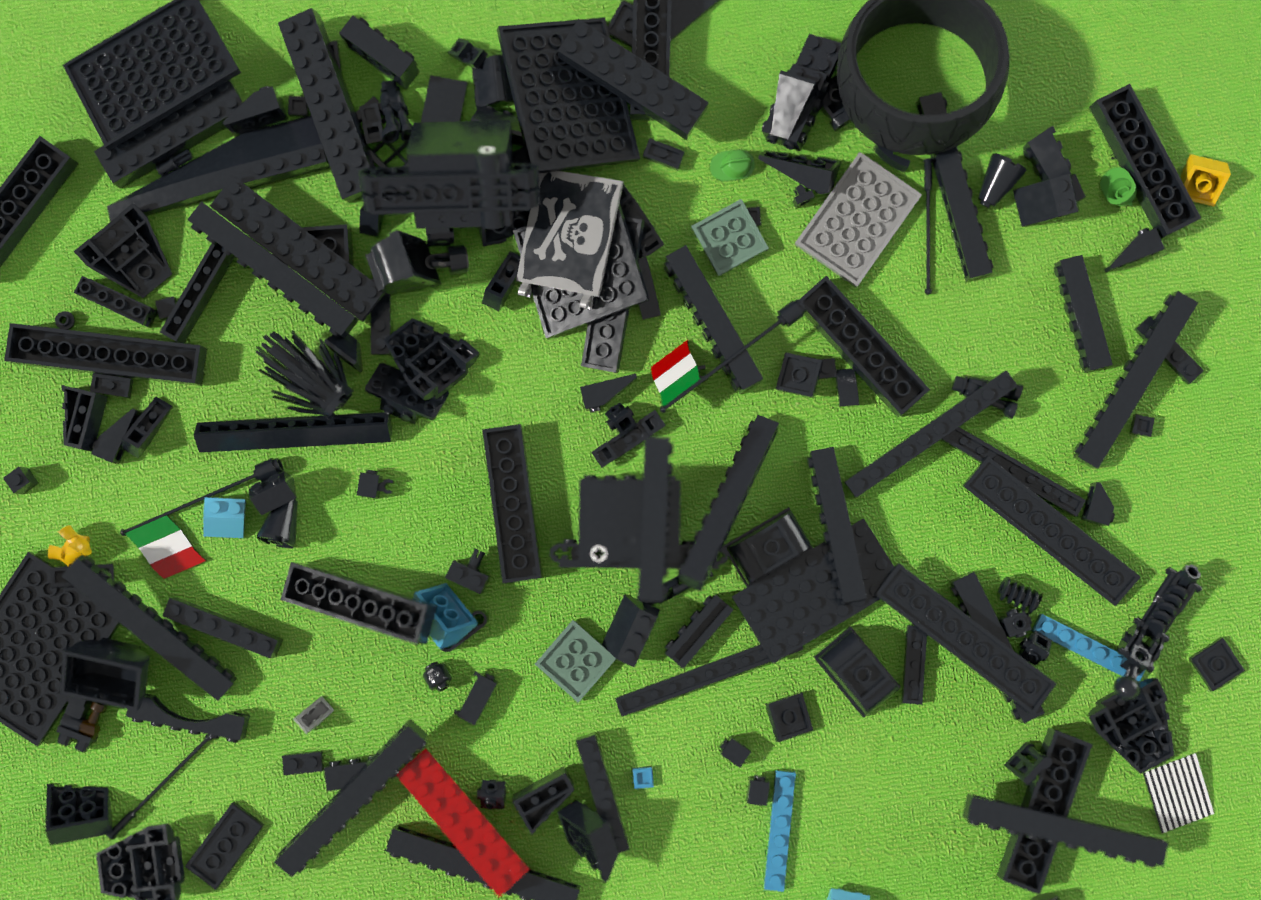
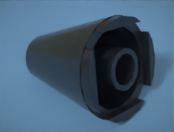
M993 153L990 157L978 197L981 200L980 204L988 209L991 206L996 207L1027 171L1026 168L1019 163H1013L1012 159Z
M294 499L270 511L257 534V539L269 545L270 543L276 544V547L293 549L296 544L298 501Z

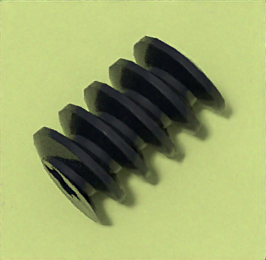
M1008 576L1002 580L998 588L1001 601L1005 597H1007V604L1014 600V607L1022 604L1021 610L1024 611L1028 607V614L1037 609L1043 597V593L1038 595L1037 590L1031 591V588L1028 586L1024 588V584H1017L1016 580L1010 581Z

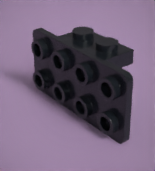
M385 363L378 365L365 386L367 393L381 398L380 410L389 412L390 415H394L412 424L417 422L418 415L435 420L449 396L447 391L438 399L432 397L431 399L423 400L409 387L399 369Z

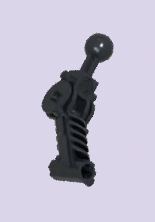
M1192 564L1184 566L1180 571H1176L1171 567L1166 568L1165 573L1168 575L1155 593L1153 602L1142 619L1138 616L1133 619L1134 625L1123 633L1118 645V653L1123 656L1120 666L1126 672L1124 676L1117 678L1114 683V692L1119 699L1129 701L1138 696L1140 686L1136 680L1137 676L1144 670L1149 673L1154 671L1153 663L1159 658L1164 642H1168L1170 638L1166 632L1175 618L1184 610L1193 594L1201 592L1202 586L1196 583L1201 574L1198 568ZM1144 635L1149 637L1145 643L1142 642Z

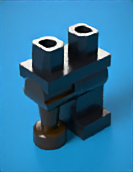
M69 696L67 700L69 703L61 719L60 726H58L56 731L60 733L57 743L69 746L74 738L78 740L75 749L80 752H87L91 743L97 741L100 731L99 717L101 713L106 711L108 705ZM89 708H91L93 711L89 719H86Z

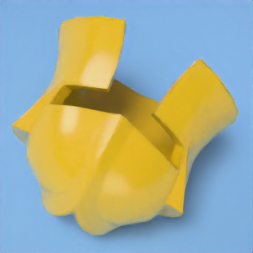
M71 525L58 531L66 539L62 548L54 545H49L48 548L49 559L60 560L67 566H70L79 556H89L92 553L90 538L78 534Z

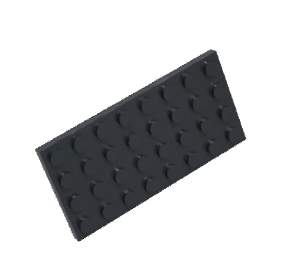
M864 518L851 525L867 596L865 601L842 605L841 600H837L835 589H838L837 581H833L831 570H834L833 562L828 560L827 551H830L829 544L825 543V541L732 596V599L772 664L880 600L874 594L893 570L894 566Z

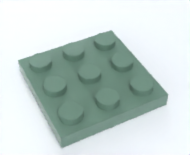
M742 199L691 226L718 277L769 249Z
M572 620L535 665L574 700L579 702L616 658L578 623Z

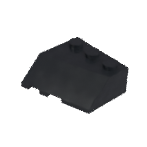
M47 784L45 833L50 846L112 834V811L109 789L88 786L72 788V785L55 787L54 784Z
M575 800L557 812L568 844L582 858L586 857L590 867L594 871L598 869L601 879L607 882L619 854L611 832V823L606 818L603 819L596 811L590 810L586 804Z

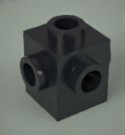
M621 403L612 406L604 413L608 419L606 423L612 431L616 430L621 436L637 426L633 419L634 414L628 406L625 408Z
M1017 608L1007 611V615L998 618L1007 637H1023L1027 635L1026 631L1032 630L1030 626L1032 621L1029 614L1025 613V611H1018Z
M1035 630L1028 638L1024 637L1021 641L1019 655L1036 666L1039 662L1045 661L1049 656L1052 640Z
M482 780V787L477 790V800H480V808L504 810L506 781Z

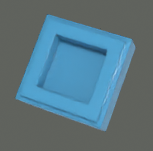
M652 767L633 768L634 789L654 787Z

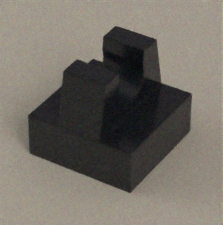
M801 184L795 187L794 193L796 197L792 203L796 209L813 201L815 196L812 190L806 192Z

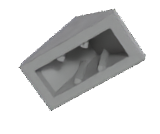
M321 696L297 715L294 721L307 734L323 722L334 709Z

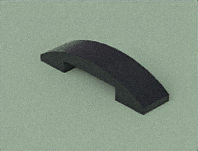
M656 410L640 419L636 423L637 426L623 436L619 434L591 452L601 468L645 441V436L651 437L666 426Z

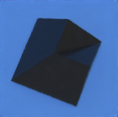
M350 334L346 338L341 335L338 338L335 335H331L324 341L327 347L333 353L339 355L342 360L361 373L363 371L361 347L354 337Z

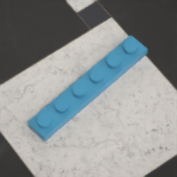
M1039 614L1032 629L1033 632L1036 630L1068 650L1120 676L1125 675L1126 670L1120 666L1123 656L1117 651L1043 614ZM1145 670L1137 676L1136 680L1140 682Z
M775 770L764 890L784 892L795 772Z

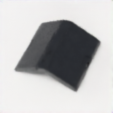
M493 55L485 58L478 69L472 67L477 109L479 106H492L500 103V101L514 103L503 55Z

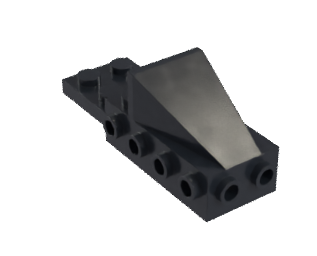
M809 34L796 64H792L791 69L787 72L780 71L775 104L771 105L770 115L762 126V132L766 141L801 152L803 145L807 141L810 129L815 123L816 116L822 108L823 100L830 90V79L838 63L840 42Z

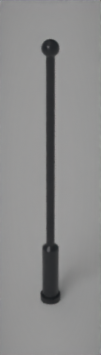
M924 159V190L926 191V289L924 292L926 295H930L932 293L930 288V191L932 190L933 159Z
M206 734L205 739L133 811H129L112 828V834H108L107 837L114 840L116 835L135 817V814L213 738L207 737L208 734Z

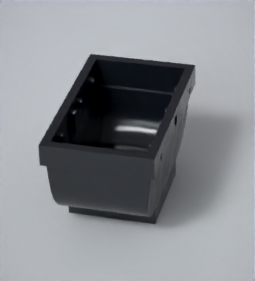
M395 230L389 233L387 238L376 243L371 248V253L366 254L374 281L380 292L395 295L400 292H413L442 285L437 269H430L425 265V258L431 253L427 241L400 230Z
M789 507L723 546L728 551V557L746 588L813 549Z
M851 626L846 628L813 656L863 718L868 716L900 688V685Z
M102 638L100 641L84 640L75 643L72 647L67 646L63 650L60 694L138 711L146 695L149 655L141 651V646L108 638Z

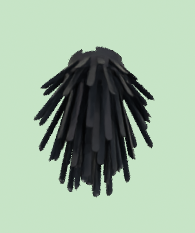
M292 330L293 343L286 336L284 339L274 331L270 332V336L277 343L267 335H264L263 338L273 347L270 348L266 343H262L261 346L266 349L265 351L260 346H256L258 349L256 353L268 365L264 367L267 373L261 369L257 371L308 401L276 390H272L271 393L279 396L274 395L272 398L310 408L288 406L286 409L300 413L323 415L328 420L336 415L333 412L342 408L354 392L348 386L339 355L333 354L335 366L321 337L319 340L321 343L319 353L325 364L315 356L294 330Z

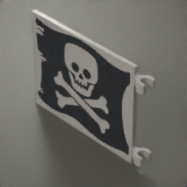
M563 171L539 173L541 204L530 210L516 281L522 282L518 295L530 297L532 293L531 284L581 293L583 297L580 301V307L592 309L593 296L600 297L623 181Z

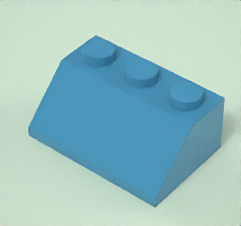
M447 583L417 591L413 595L415 599L437 605L429 635L440 649L458 643L478 624Z

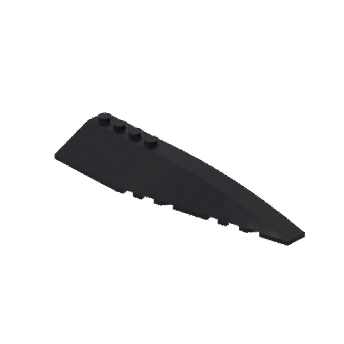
M309 115L244 132L179 167L178 170L175 169L108 205L107 209L110 221L114 220L133 202L146 216L214 199L233 176L252 189L329 169L330 165L313 118Z

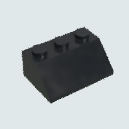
M491 106L478 107L471 121L511 120L512 142L515 145L524 147L518 117L508 111H503V113L496 111Z
M624 594L602 645L617 660L635 667L657 620L660 609Z

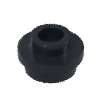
M62 311L57 314L55 324L59 329L69 330L75 324V317L68 311ZM66 317L67 321L63 324L62 319Z

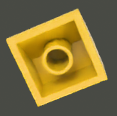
M1190 154L1182 170L1181 180L1193 202L1215 206L1231 172L1228 163Z

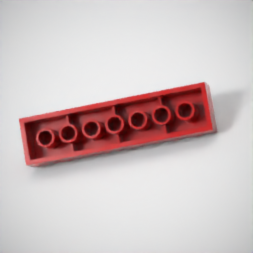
M426 748L396 775L498 897H501L529 871L524 862Z

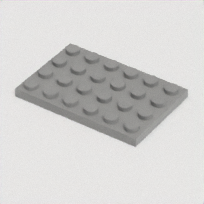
M859 152L794 245L857 288L922 194Z

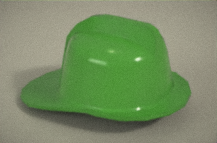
M740 149L717 153L710 162L712 175L720 181L747 178L755 169L753 156L749 152Z
M1121 167L1112 168L1101 179V190L1111 204L1118 206L1133 205L1132 201L1137 194L1136 184L1126 169Z

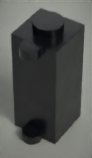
M478 671L474 672V675L478 677L461 710L455 709L453 712L461 719L473 725L478 722L498 684V681L495 680L496 677L488 672H485V674Z

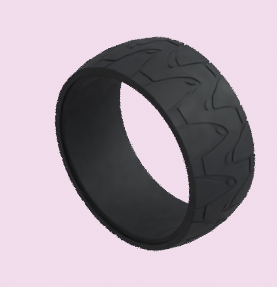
M868 0L849 24L839 50L837 83L844 109L852 123L864 136L883 148L886 147L888 150L907 155H930L955 148L967 141L987 123L1002 99L1010 65L1007 35L999 17L996 16L994 10L984 0ZM916 23L937 26L957 35L972 48L983 67L986 90L969 105L950 113L940 115L908 113L884 102L869 88L858 68L856 55L871 38L891 27Z

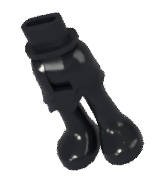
M394 80L383 81L381 83L382 88L380 89V102L386 118V127L381 134L382 141L391 144L399 139V129L395 118H398L401 139L404 142H409L413 125L407 117L409 112L400 88Z
M956 375L952 390L959 392V395L967 397L986 384L988 380L978 377L968 378V376L963 378ZM1017 384L1016 388L1003 396L1011 401L998 399L990 406L1001 410L1005 417L1013 419L1018 406L1015 402L1019 400L1023 391L1022 384Z

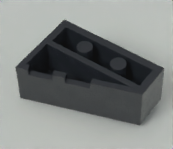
M62 385V391H64L62 409L65 410L63 443L65 446L92 452V445L98 436L108 396Z
M565 766L513 794V803L531 835L574 791V783Z

